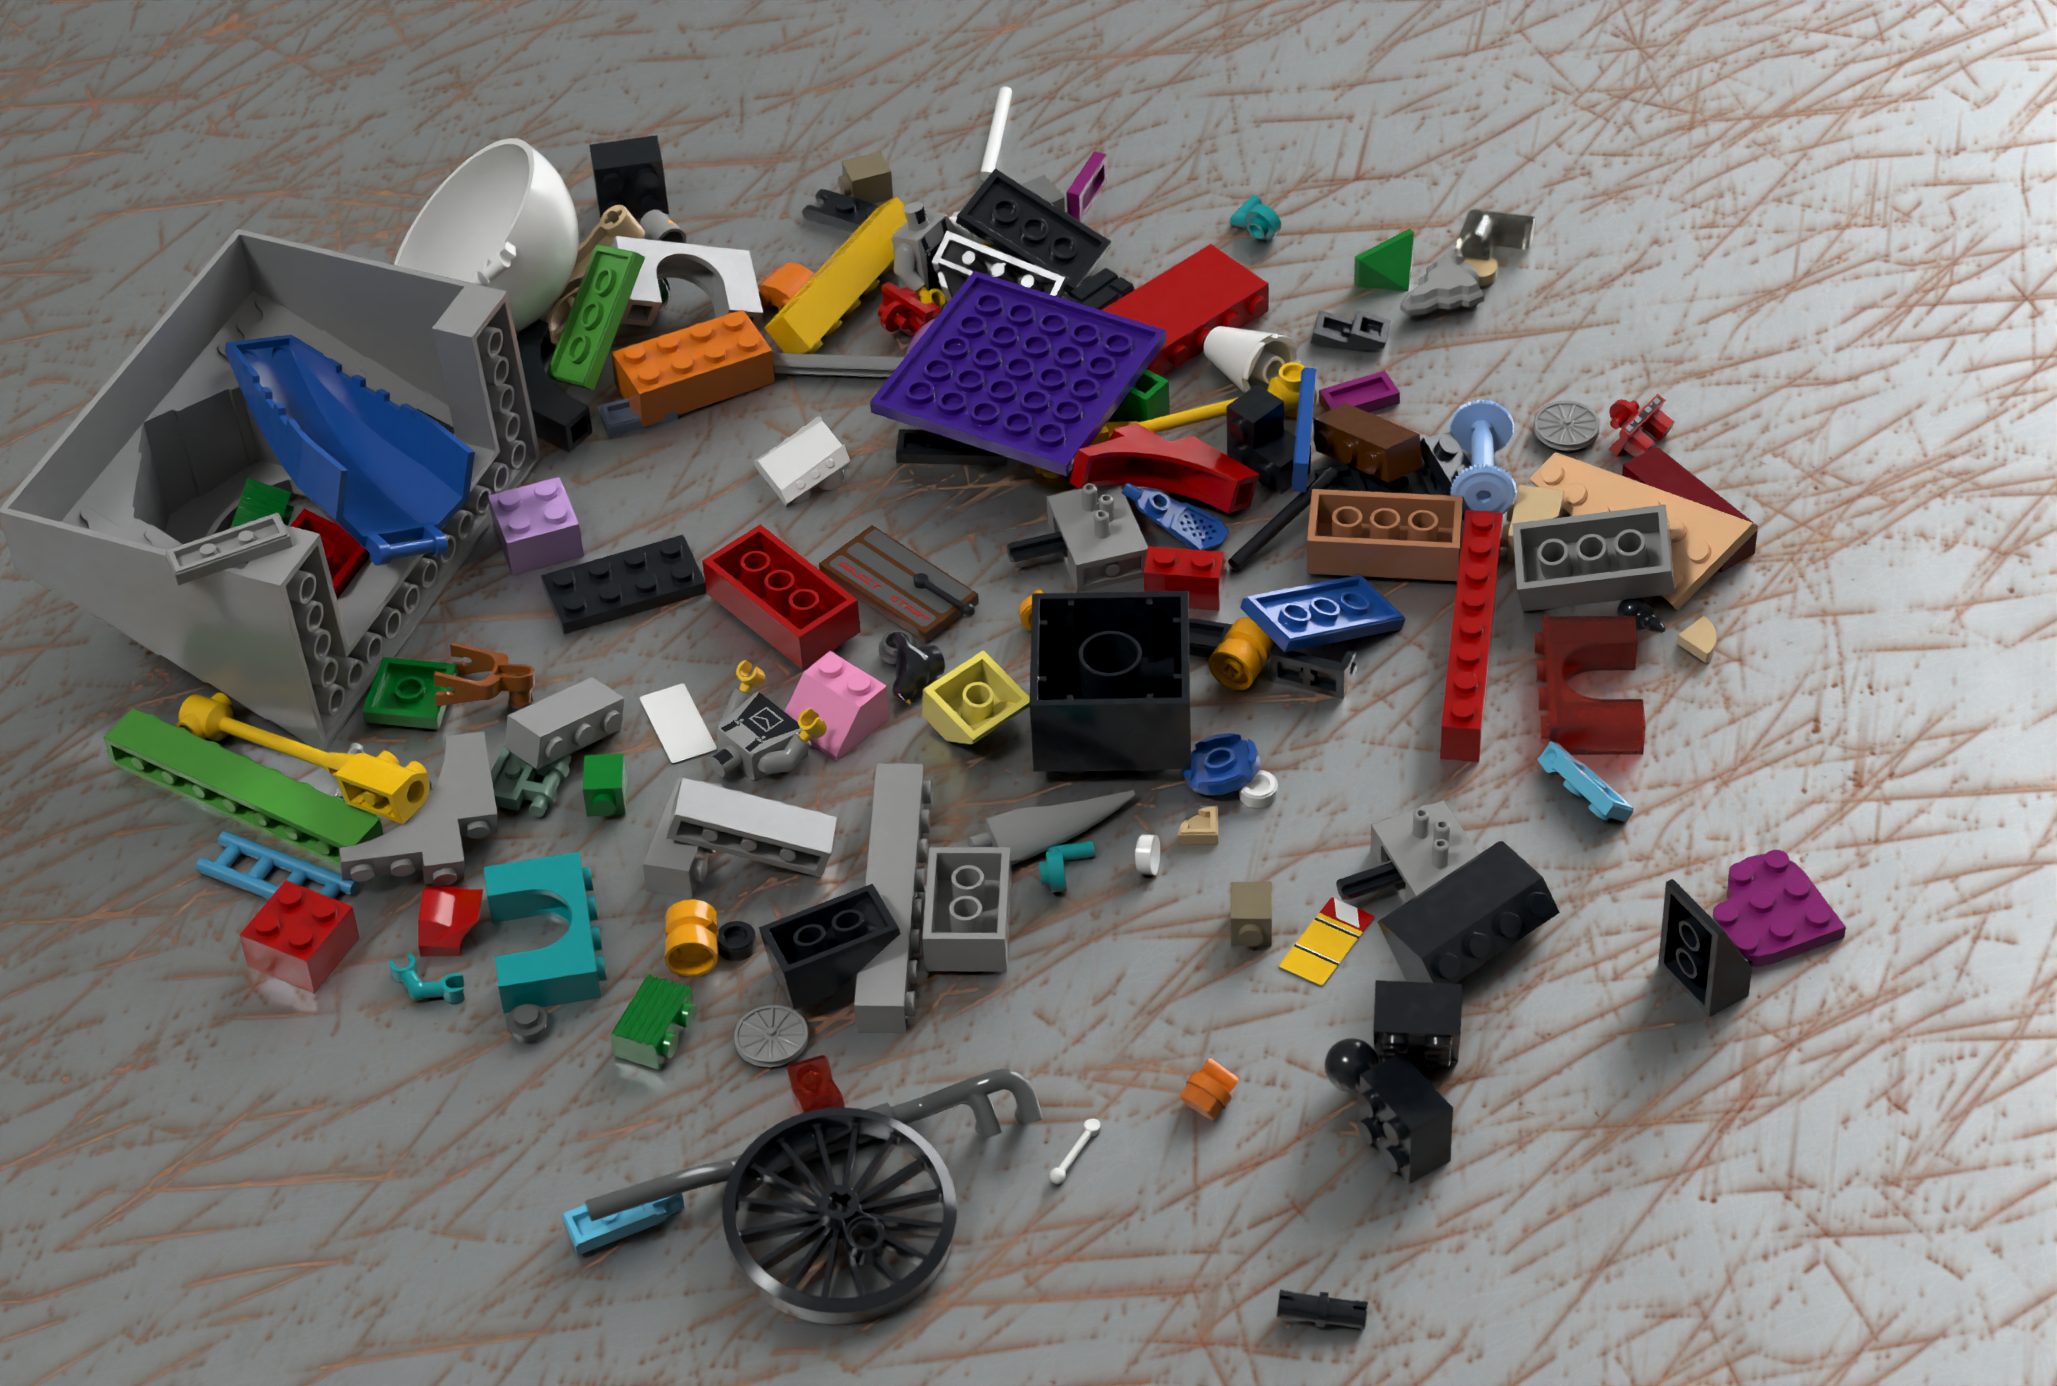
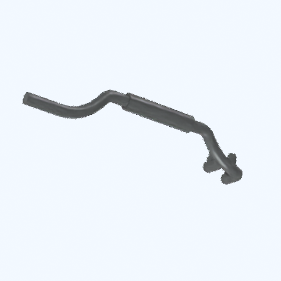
M1007 1068L992 1070L892 1107L888 1103L865 1109L884 1114L904 1124H908L965 1104L973 1110L976 1119L975 1130L981 1135L983 1140L1002 1133L988 1094L1000 1090H1009L1013 1093L1017 1103L1015 1118L1018 1122L1028 1125L1044 1119L1035 1091L1029 1080L1021 1073ZM852 1132L826 1144L827 1155L848 1149ZM861 1133L859 1134L857 1145L879 1139V1137ZM818 1149L800 1160L804 1163L820 1158ZM741 1155L674 1172L586 1200L585 1205L589 1218L592 1222L676 1194L728 1181L733 1167Z

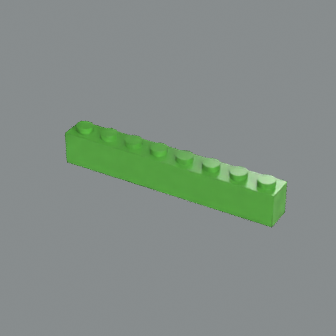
M132 708L104 736L112 765L339 868V848L364 843L384 835L381 819L375 814L348 805L343 799L318 791L308 783H301L289 778L277 769H269L245 755H238L224 749L214 741H207L195 736L185 728H177L168 724L156 715H148Z

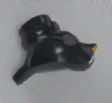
M897 632L892 635L898 650L896 679L893 683L892 693L896 699L911 705L915 693L924 689L928 681L935 680L937 676L944 673L945 661L938 647L924 645L917 649L907 641L902 632Z

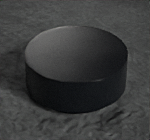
M733 921L724 924L718 929V953L724 959L741 961L747 959L755 952L757 948L756 933L754 928L748 923Z

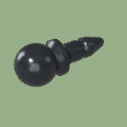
M1642 598L1626 599L1619 603L1617 613L1622 622L1638 630L1646 628L1653 633L1665 632L1666 628L1662 620L1654 615L1653 608L1646 604Z

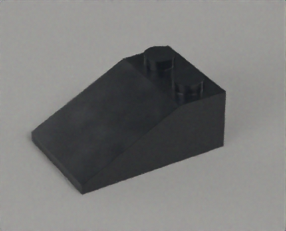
M1674 879L1667 881L1658 965L1710 1017L1749 996L1752 968L1727 933Z
M873 883L759 927L769 964L794 1010L812 1005L835 994L900 935L898 925Z

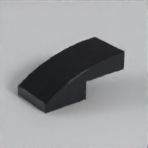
M1319 310L1310 343L1341 350L1365 351L1384 349L1391 320L1359 310L1356 311L1354 320Z

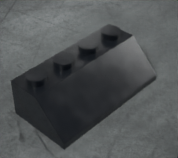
M1498 841L1379 920L1378 924L1407 982L1455 984L1560 912L1543 876L1505 842Z

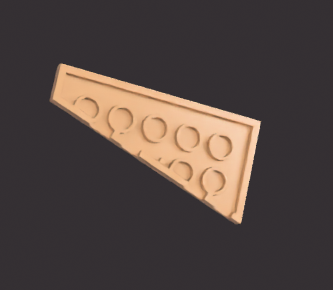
M1557 452L1529 478L1536 487L1564 490L1563 511L1569 516L1665 505L1670 526L1676 593L1659 596L1676 611L1758 530L1754 523Z

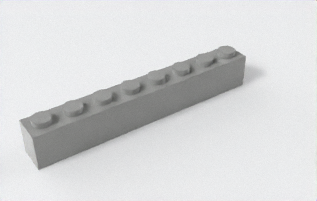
M876 764L865 886L873 883L898 925L900 935L857 973L854 1001L857 1033H906L908 1016H915L916 996L915 991H910V985H917L918 960H912L913 954H920L921 947L920 929H915V923H922L923 899L917 898L918 892H925L926 882L925 868H920V862H927L928 840L927 838H922V834L930 832V809H925V804H932L933 796L932 780H925L924 764Z

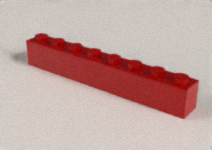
M1465 510L1441 725L1440 759L1480 761L1501 552L1503 512Z

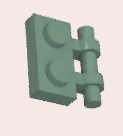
M503 747L491 770L496 806L519 811L523 801L529 800L532 801L529 812L535 817H542L546 809L553 806L557 798L556 789L559 784L564 783L570 769L568 765L572 759L571 755L568 754L539 769H535ZM536 775L545 776L542 783L533 782Z

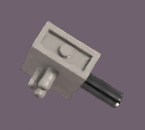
M1088 483L1082 489L1047 496L1048 525L1052 533L1007 544V553L1010 561L1014 563L1060 552L1077 592L1144 577L1143 572L1148 546L1125 495L1121 493L1123 491L1121 486H1096Z
M1443 800L1371 824L1370 851L1379 866L1339 879L1336 882V886L1342 900H1351L1393 886L1399 898L1405 904L1479 855V853Z

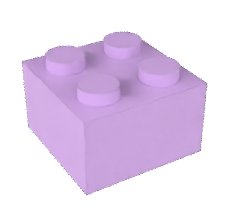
M560 477L488 496L493 528L512 576L584 557L579 523Z

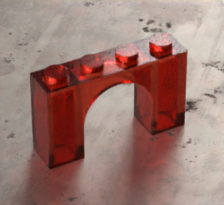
M1542 616L1541 632H1534V655H1541V660H1536V683H1543V687H1538V711H1545L1546 715L1540 716V739H1547L1548 743L1552 741L1560 744L1571 755H1643L1646 730L1643 699L1590 698L1575 692L1566 683L1573 676L1588 671L1635 670L1638 645L1635 616Z

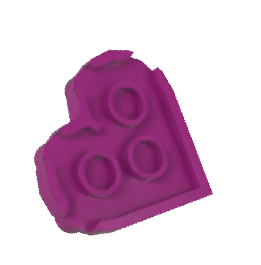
M1771 850L1766 854L1747 857L1730 866L1727 888L1728 900L1714 907L1712 919L1727 933L1740 953L1747 960L1752 961V966L1759 967L1774 964L1845 937L1846 926L1807 874L1796 863L1789 860V856L1784 851Z

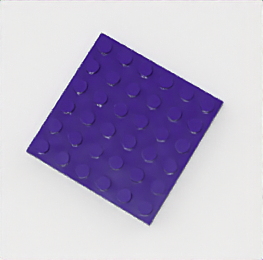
M973 271L870 401L871 413L1068 476L1073 469V460L1078 453V449L1090 446L1167 342L1166 330Z

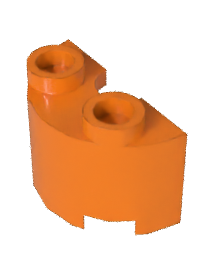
M787 262L784 266L776 268L757 286L762 308L770 311L774 306H777L780 311L814 273L804 266L792 262Z

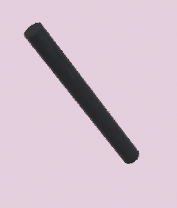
M1328 467L1307 486L1306 492H1301L1228 559L1230 566L1239 571L1311 504L1312 489L1326 490L1339 478L1338 472L1333 467Z

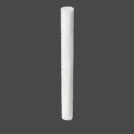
M1001 87L999 89L980 172V179L982 181H985L996 168L1012 97V90L1009 87Z

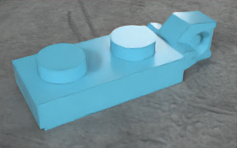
M1552 741L1548 743L1549 745L1537 759L1547 773L1555 776L1561 775L1565 778L1563 785L1573 794L1579 797L1584 796L1589 800L1591 804L1588 808L1601 819L1608 821L1611 817L1624 822L1629 819L1634 812V808L1585 763L1577 761L1560 744Z
M680 1193L592 1222L586 1205L564 1212L561 1216L577 1254L580 1255L657 1225L658 1222L661 1223L666 1220L668 1216L684 1209L685 1204L683 1194Z

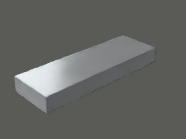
M274 513L164 552L177 584L181 585L292 547V542L279 513Z

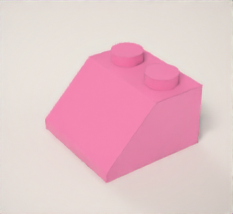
M831 651L803 672L784 711L797 722L799 715L805 709L810 708L818 713L819 718L825 721L827 731L822 737H812L810 739L811 746L835 761L840 760L890 718L887 686Z

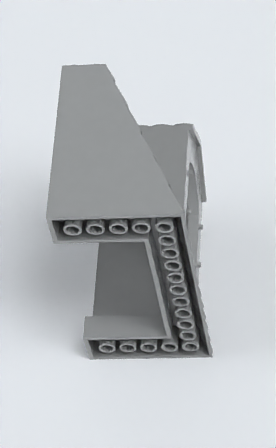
M236 229L211 260L204 265L189 286L183 290L172 306L165 311L150 332L144 336L133 352L126 357L122 365L105 382L104 386L84 407L78 417L65 429L50 450L43 455L39 463L22 480L11 496L1 505L0 522L15 569L48 590L57 592L92 616L101 618L155 654H161L201 681L210 683L266 720H271L308 745L326 751L370 691L382 658H394L493 524L488 496L519 488L541 458L508 292ZM293 335L322 352L327 358L342 364V372L352 378L353 375L359 374L366 379V386L375 392L379 389H384L390 393V401L400 407L401 404L406 403L436 420L471 448L475 454L469 500L440 530L447 538V553L434 557L430 554L391 559L389 564L378 566L374 565L371 557H369L342 594L336 599L320 534L285 525L291 538L292 547L249 561L243 570L231 567L178 585L164 551L230 529L247 478L291 493L306 496L287 474L257 425L225 352L226 342Z

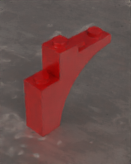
M1138 423L1114 429L1109 441L1078 449V453L1073 460V472L1070 483L1082 489L1088 483L1100 486L1126 485L1129 482L1134 486L1155 488L1184 495L1207 503L1229 514L1251 506L1260 474L1194 436L1169 442Z

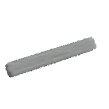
M773 353L774 374L889 378L905 357Z

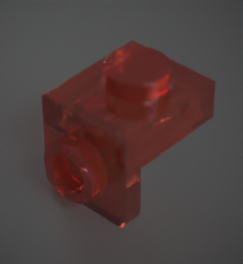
M825 1055L795 1062L787 1066L794 1104L800 1114L825 1108H845L843 1095L833 1081L829 1060Z

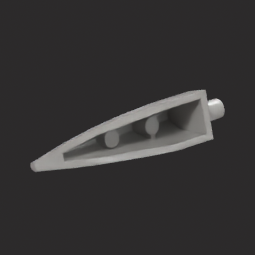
M1134 790L1077 802L1021 807L992 816L985 820L984 833L968 837L969 847H1010L1011 865L1043 853L1050 847L1058 846L1087 831L1134 798L1135 793Z

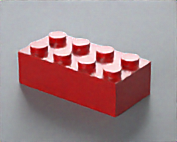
M761 524L702 560L706 593L802 670L861 632L858 600Z

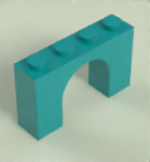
M580 852L484 867L492 923L534 916H548L559 919L569 926L565 935L550 946L537 950L495 956L503 1014L510 1013L514 1008L524 1004L548 1007L601 998L599 981L607 980L603 956L595 957V951L602 950L599 926L591 927L590 921L598 920L595 897L586 896L587 891H593L594 889L590 867L582 868Z

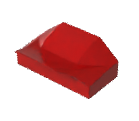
M426 886L423 889L418 918V948L420 957L461 956L463 937L479 922L483 889L452 886Z

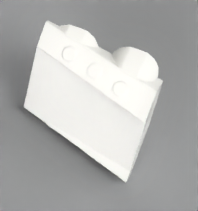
M819 415L806 426L800 428L795 434L753 462L759 473L785 506L791 503H800L808 500L812 491L818 487L825 490L840 487L844 482V472L850 463V459L845 445L839 442L822 421L821 415Z

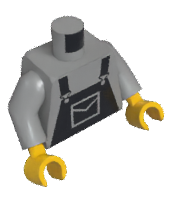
M912 202L903 209L907 222L892 236L895 256L893 270L899 279L901 288L908 287L916 291L919 301L925 305L933 302L940 307L945 304L946 298L939 289H932L939 282L932 260L946 231L972 241L974 237L946 214L926 211L922 202ZM987 242L981 243L982 245H985L996 250L994 246L990 245Z
M744 660L739 663L736 669V675L742 683L739 688H734L717 726L719 752L710 757V764L721 777L737 768L751 780L758 781L771 774L792 771L800 760L808 756V749L812 744L810 739L812 737H822L827 731V725L813 709L808 708L802 711L797 722L759 691L753 694L750 693L752 688L763 684L765 674L761 668L756 666L753 674L749 676V673L752 671V664Z

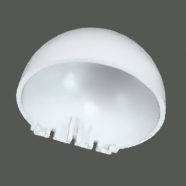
M508 138L494 142L467 159L431 196L410 227L399 249L394 265L507 291L515 332H519L536 322L552 308L563 293L572 275L578 252L579 231L576 210L570 192L552 164L525 141L518 138Z

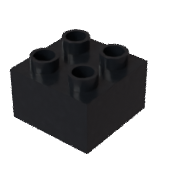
M1188 591L1032 594L1030 722L1033 772L1060 771L1065 774H1081L1086 771L1139 770L1145 773H1158L1164 770L1191 769Z

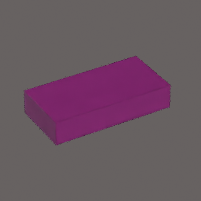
M1094 151L1066 192L1067 213L1080 222L1107 183V154Z
M1384 370L1319 390V402L1326 412L1347 403L1369 413L1399 404L1400 392Z

